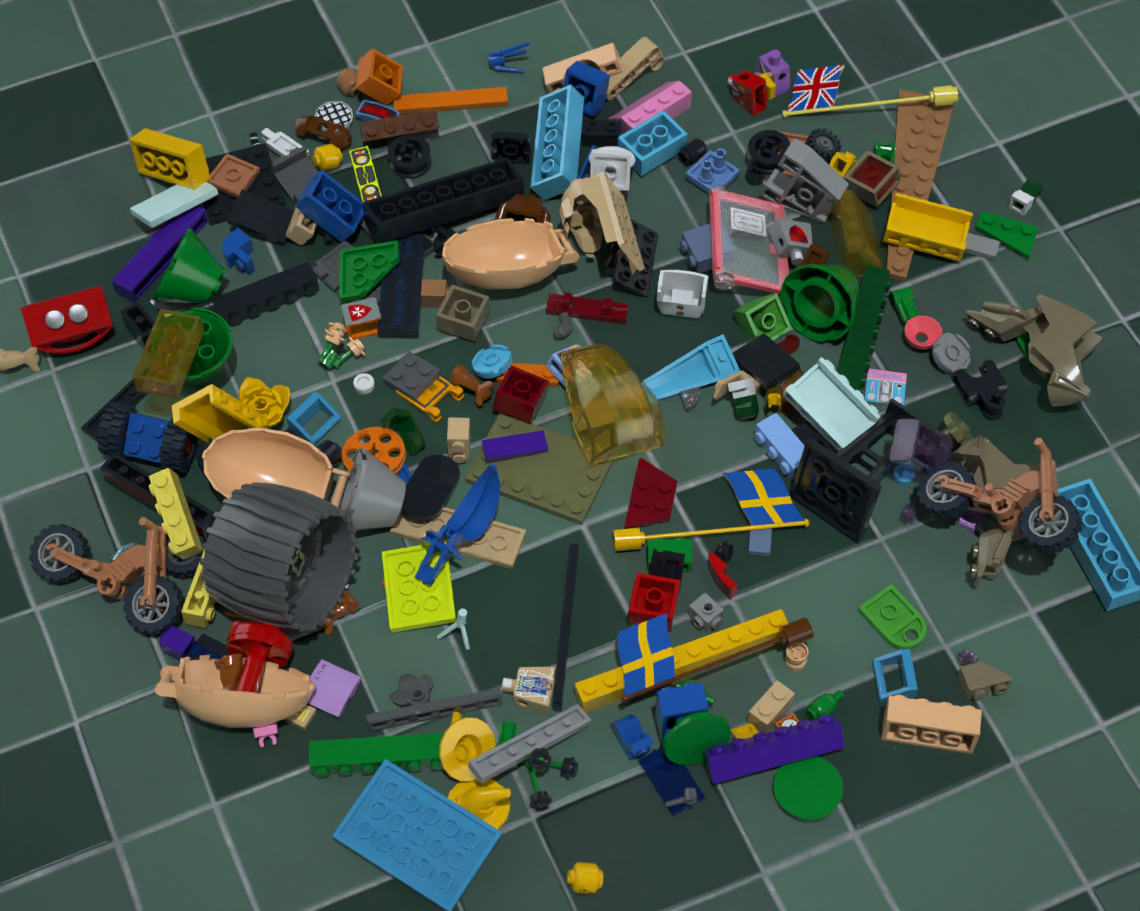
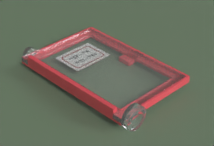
M715 185L709 191L712 265L715 287L720 290H727L732 288L734 284L780 294L782 283L789 274L788 257L778 255L770 236L769 228L778 218L785 219L784 205L727 192L724 185Z

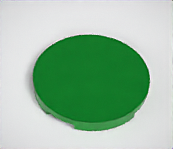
M697 712L676 722L677 725L664 735L662 744L665 754L670 761L680 765L699 764L705 762L703 750L709 749L710 746L715 744H728L731 730L723 716L712 715L709 712Z
M813 756L781 765L774 778L773 793L778 806L785 812L796 817L797 820L814 822L827 818L838 807L842 800L843 782L838 770L830 762Z

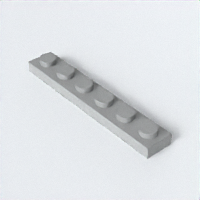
M576 704L470 760L468 768L480 783H483L528 759L534 749L548 748L590 725L591 719L580 705Z

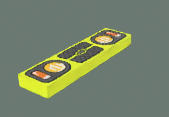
M368 146L349 150L362 202L381 197Z

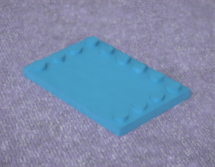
M385 759L332 837L443 910L453 911L501 838L502 832Z

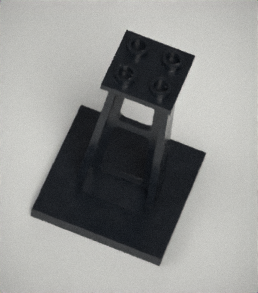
M891 398L884 417L836 454L813 438L808 439L805 443L789 496L859 544L864 538L882 487L878 482L908 446L913 450L917 448L927 421ZM886 431L897 438L898 441L885 456H880L867 446ZM863 453L875 461L877 465L868 475H865L848 462L857 454Z

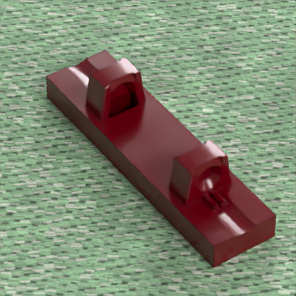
M564 292V295L549 293L546 314L559 316L561 313L567 312L571 318L626 325L629 304L612 302V298L597 300L574 297L572 293Z

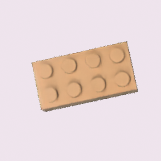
M889 695L883 718L881 740L973 754L980 736L982 710L975 709L973 706L961 707L954 706L948 702L935 703L922 698L916 700L906 698L903 695Z

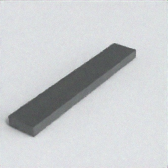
M500 688L367 714L368 728L372 732L453 715V712L465 713L502 705V693Z

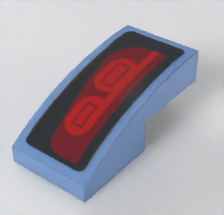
M363 100L355 116L364 121L398 116L400 112L376 102Z

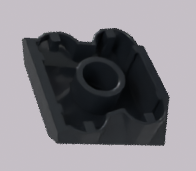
M495 132L491 135L493 160L497 161L508 157L513 164H522L530 161L531 144L528 135L515 132Z

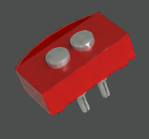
M102 285L20 307L31 346L45 352L69 353L84 349L100 340L113 326ZM93 331L97 332L95 338L76 347L62 349L51 347L53 342H71L81 339Z

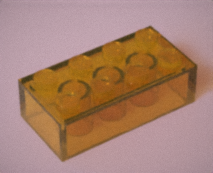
M160 309L132 377L138 392L178 399L204 333L201 316Z

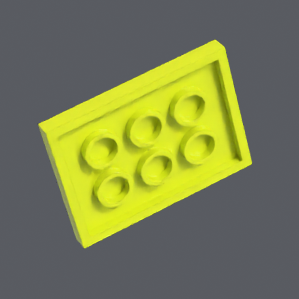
M426 544L382 551L391 633L457 621L449 560L445 563L431 586L415 578L430 548ZM441 551L437 552L429 566L435 567L442 553Z

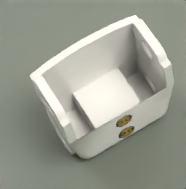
M661 270L657 290V309L664 315L699 318L701 314H704L708 276L690 271Z

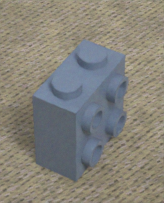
M711 223L682 232L680 248L683 253L687 254L688 263L691 268L694 267L696 273L713 269ZM721 226L722 263L724 266L734 262L735 249Z

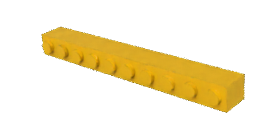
M782 609L672 648L675 677L777 638L779 627L788 624ZM622 666L575 683V697L585 713L621 701V696L625 695Z

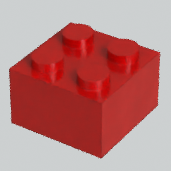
M637 573L629 607L628 623L637 625L667 613V630L672 631L680 591V580Z

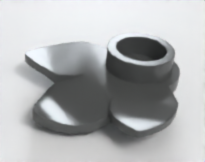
M404 674L399 678L400 689L391 693L390 698L399 706L409 704L412 706L429 702V691L433 687V681L427 674L419 679L415 675Z

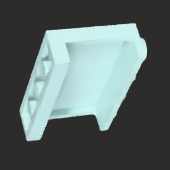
M821 357L801 378L785 389L783 396L839 452L878 422L881 417L876 407L869 405L864 400L863 394L858 390H854L849 385L848 379L844 375H839L834 370L835 367L829 360H824Z

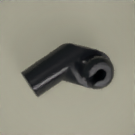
M317 224L314 232L316 234L321 232L324 235L325 245L332 246L334 244V236Z

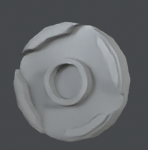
M945 333L935 340L932 349L933 358L938 367L943 371L952 374L956 370L967 368L971 362L970 346L959 334Z

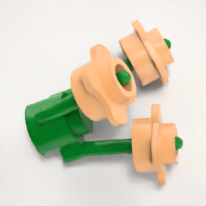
M328 323L329 329H325L327 333L324 338L329 340V343L317 359L321 365L331 370L333 366L338 368L340 363L351 354L355 357H358L360 354L365 356V353L362 351L365 348L363 342L348 337L350 342L346 346L349 350L337 359L338 354L331 350L333 343L340 345L341 341L345 342L343 337H347V330L340 323Z

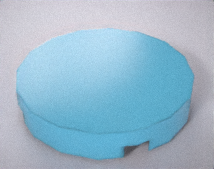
M491 345L489 349L485 350L483 348L474 356L472 360L473 370L477 376L482 378L497 377L510 368L513 357L506 346Z

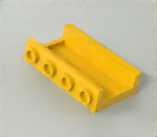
M896 193L883 241L961 261L973 213Z
M213 384L172 405L173 423L207 443L209 442L208 439L212 438L214 440L215 437H219L231 430H245L249 428L268 429V421L263 414H260Z

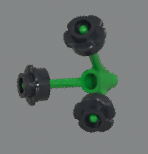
M536 748L531 752L530 757L523 761L528 766L527 769L531 775L535 793L530 796V807L536 811H544L549 808V803L552 802V798L548 796L546 791H540L535 772L543 771L547 766L561 768V775L567 776V779H570L572 775L576 776L579 765L578 762H575L573 756L571 758L565 757L562 763L554 762L546 748Z

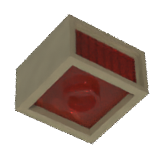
M868 150L843 177L849 183L846 188L847 192L877 208L901 182L899 166Z

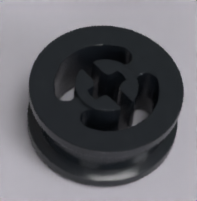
M760 131L749 140L748 162L759 173L772 174L775 169L781 172L784 168L779 166L778 163L791 143L787 136L779 131Z
M413 134L403 135L393 140L388 148L389 164L393 173L406 179H413L424 175L432 164L429 143L423 137Z

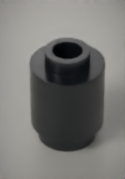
M694 138L680 148L678 158L684 165L692 164L706 154L707 146L703 140Z

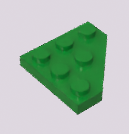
M398 240L340 250L339 299L341 303L361 300L400 262V244Z

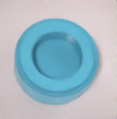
M907 464L896 466L893 472V480L901 486L910 485L915 477L914 469Z

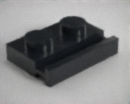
M654 549L650 575L680 580L681 590L685 554L665 550L659 552L657 549Z

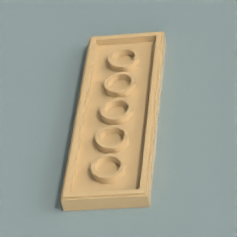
M444 507L435 519L431 520L430 518L426 519L425 522H417L407 518L401 509L396 522L391 527L390 534L422 543L420 539L422 537L425 538V532L429 530L438 533L441 527L447 524L455 510ZM492 520L487 531L480 538L471 542L464 541L456 548V551L463 556L513 570L527 532L525 529Z

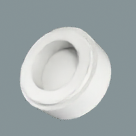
M366 373L357 375L353 381L355 391L363 395L372 392L375 386L373 377Z

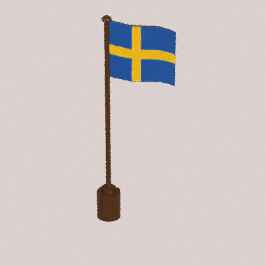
M667 613L619 631L617 637L618 653L624 674L625 695L621 696V701L627 703L629 699L779 641L782 645L785 644L789 648L812 639L814 634L811 624L806 617L779 627L777 638L676 677L674 654L667 630Z

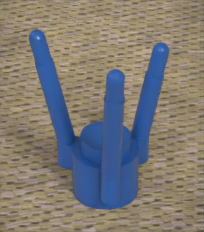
M526 42L488 53L490 68H495V72L524 73V70L501 67V65L505 64L504 57L525 53V49H517L529 46L530 43Z

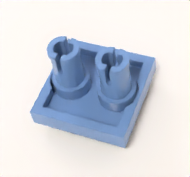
M718 148L715 152L711 150L707 152L685 173V178L707 193L712 190L720 194L740 175V170L725 160L726 151Z

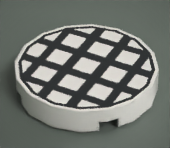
M327 102L316 110V117L342 125L347 129L353 123L351 108L342 102ZM326 125L318 126L322 132L328 129Z

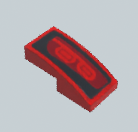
M711 552L708 556L710 574L722 593L731 600L736 596L738 584L726 575L728 565Z

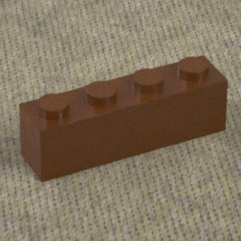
M436 109L360 122L363 144L396 139L408 134L419 135L436 132L440 129Z

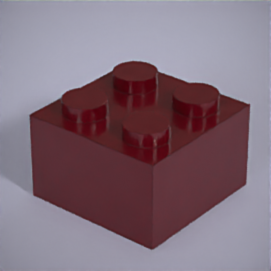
M511 366L495 393L492 409L531 424L546 397L549 380Z

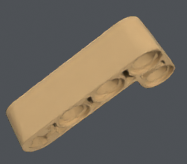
M641 38L620 58L623 71L610 75L606 98L608 100L614 99L647 67L656 71L662 66L664 57L661 49L649 38Z

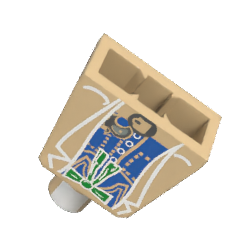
M520 667L517 679H503L502 691L514 693L515 706L549 716L556 677L555 667Z

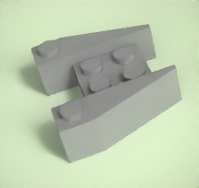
M794 138L778 163L779 166L794 174V177L791 179L785 173L775 169L759 195L772 203L784 205V209L824 223L834 207L826 199L829 196L838 202L849 183L812 148Z

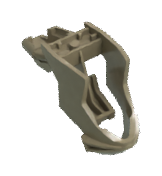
M1038 294L1036 298L1038 305L1027 311L1014 307L1011 304L994 301L985 302L981 312L966 311V315L969 318L968 322L977 329L979 327L984 329V332L993 339L997 337L1002 341H1008L1025 332L1029 333V360L1035 372L1045 380H1049L1047 390L1052 407L1072 405L1080 401H1086L1090 397L1092 391L1085 385L1081 361L1103 341L1102 336L1090 331L1096 326V321L1075 308L1041 294Z
M981 435L965 442L950 456L952 464L957 462L962 467L968 468L976 485L980 488H985L986 484L991 483L995 489H1004L1008 482H1011L1012 478L1017 479L1029 471H1040V464H1014L987 437ZM984 512L981 513L984 517L991 515L998 522L997 517L994 514ZM1011 516L1009 519H1004V521L1007 522V520H1013V517ZM999 524L998 528L981 534L978 544L973 546L972 558H976V563L972 564L971 568L974 586L979 585L983 575H986L989 579L998 577L1012 542L1021 539L1023 544L1028 545L1022 536L1019 526L1012 531H1006Z

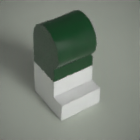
M1030 178L1027 179L1023 186L1011 196L1008 208L1024 216L1036 202V199L1043 190V186ZM1019 202V203L1023 204L1024 207H1023V208H1019V207L1016 205V203Z
M753 378L728 383L729 392L732 391L734 403L736 404L735 409L738 418L744 420L758 416L759 406Z

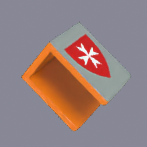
M375 297L341 305L347 337L356 340L378 335L377 325L378 320H381V314Z

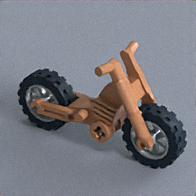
M1037 438L1034 441V444L1041 453L1040 471H1029L1017 479L1012 478L1011 482H1008L1004 489H995L991 483L986 484L985 488L978 487L968 468L962 467L957 462L955 464H952V462L936 464V467L929 468L927 473L921 476V482L917 484L919 501L929 515L932 514L934 518H956L959 516L958 514L966 513L967 509L980 513L994 514L1003 530L1012 531L1019 526L1025 542H1027L1031 549L1035 548L1038 553L1046 552V554H1053L1056 551L1060 553L1064 548H1070L1073 541L1078 540V534L1082 531V520L1076 506H1074L1070 499L1066 500L1064 496H1058L1056 463L1052 460L1051 451L1042 438ZM935 489L939 490V492L933 494ZM1063 515L1066 517V520H1059V518ZM1011 516L1013 517V520H1007V522L1004 521V519H1009ZM1036 523L1043 524V525H1041V526L1035 528ZM1046 530L1045 535L1039 534L1040 532Z
M145 517L140 518L139 524L147 529L146 545H135L124 553L118 554V557L111 564L89 560L88 553H90V547L87 546L88 540L83 537L80 531L64 524H58V526L50 525L49 528L42 529L40 531L41 534L39 536L36 535L33 539L35 542L30 546L31 555H29V560L32 561L31 567L37 572L38 576L56 584H61V582L69 583L71 579H77L81 572L97 579V589L101 594L125 602V606H123V611L126 613L125 618L134 629L149 635H161L171 625L174 626L175 623L178 624L181 620L180 616L185 599L182 597V590L177 587V584L166 577V537L169 535L165 534L162 526H158ZM61 539H68V541L63 546H61ZM70 545H72V552L67 550ZM55 559L53 568H51L48 562ZM60 561H62L65 566L58 569ZM149 610L148 617L146 620L143 617L142 613ZM154 612L159 616L156 620H152Z

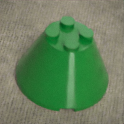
M188 228L152 300L156 302L200 304L212 299L214 295L211 293L218 291L221 284L218 279H223L227 269L222 267L192 229Z
M192 308V310L183 312L177 310L168 314L155 325L148 340L149 354L154 365L168 376L196 389H202L214 380L230 355L233 344L232 333L227 322L217 313L203 308Z

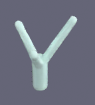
M460 609L457 621L437 635V639H441L458 627L461 629L465 649L469 650L470 646L465 629L467 610Z

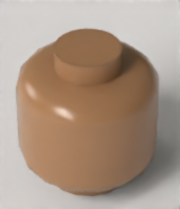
M354 68L341 70L338 74L337 85L344 95L355 97L361 94L362 91L356 88L358 71Z

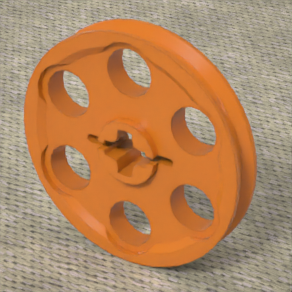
M369 427L354 433L343 446L342 460L346 471H350L355 463L351 462L352 458L347 457L349 453L356 452L359 448H364L373 455L375 447V457L397 474L406 459L403 440L396 432L388 428ZM364 437L370 438V441L367 443L359 442ZM384 437L391 438V440L387 443H382L380 441ZM393 451L400 452V455L397 457L389 456Z

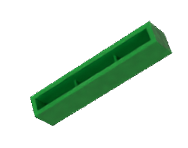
M444 733L309 741V768L311 776L323 778L333 774L349 776L352 773L370 775L377 772L385 759L402 770L410 772L429 768L432 770H442L444 768L441 764L439 751Z

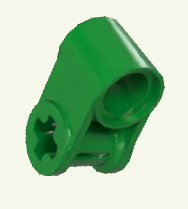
M876 140L874 154L894 163L896 142L881 143L879 140Z

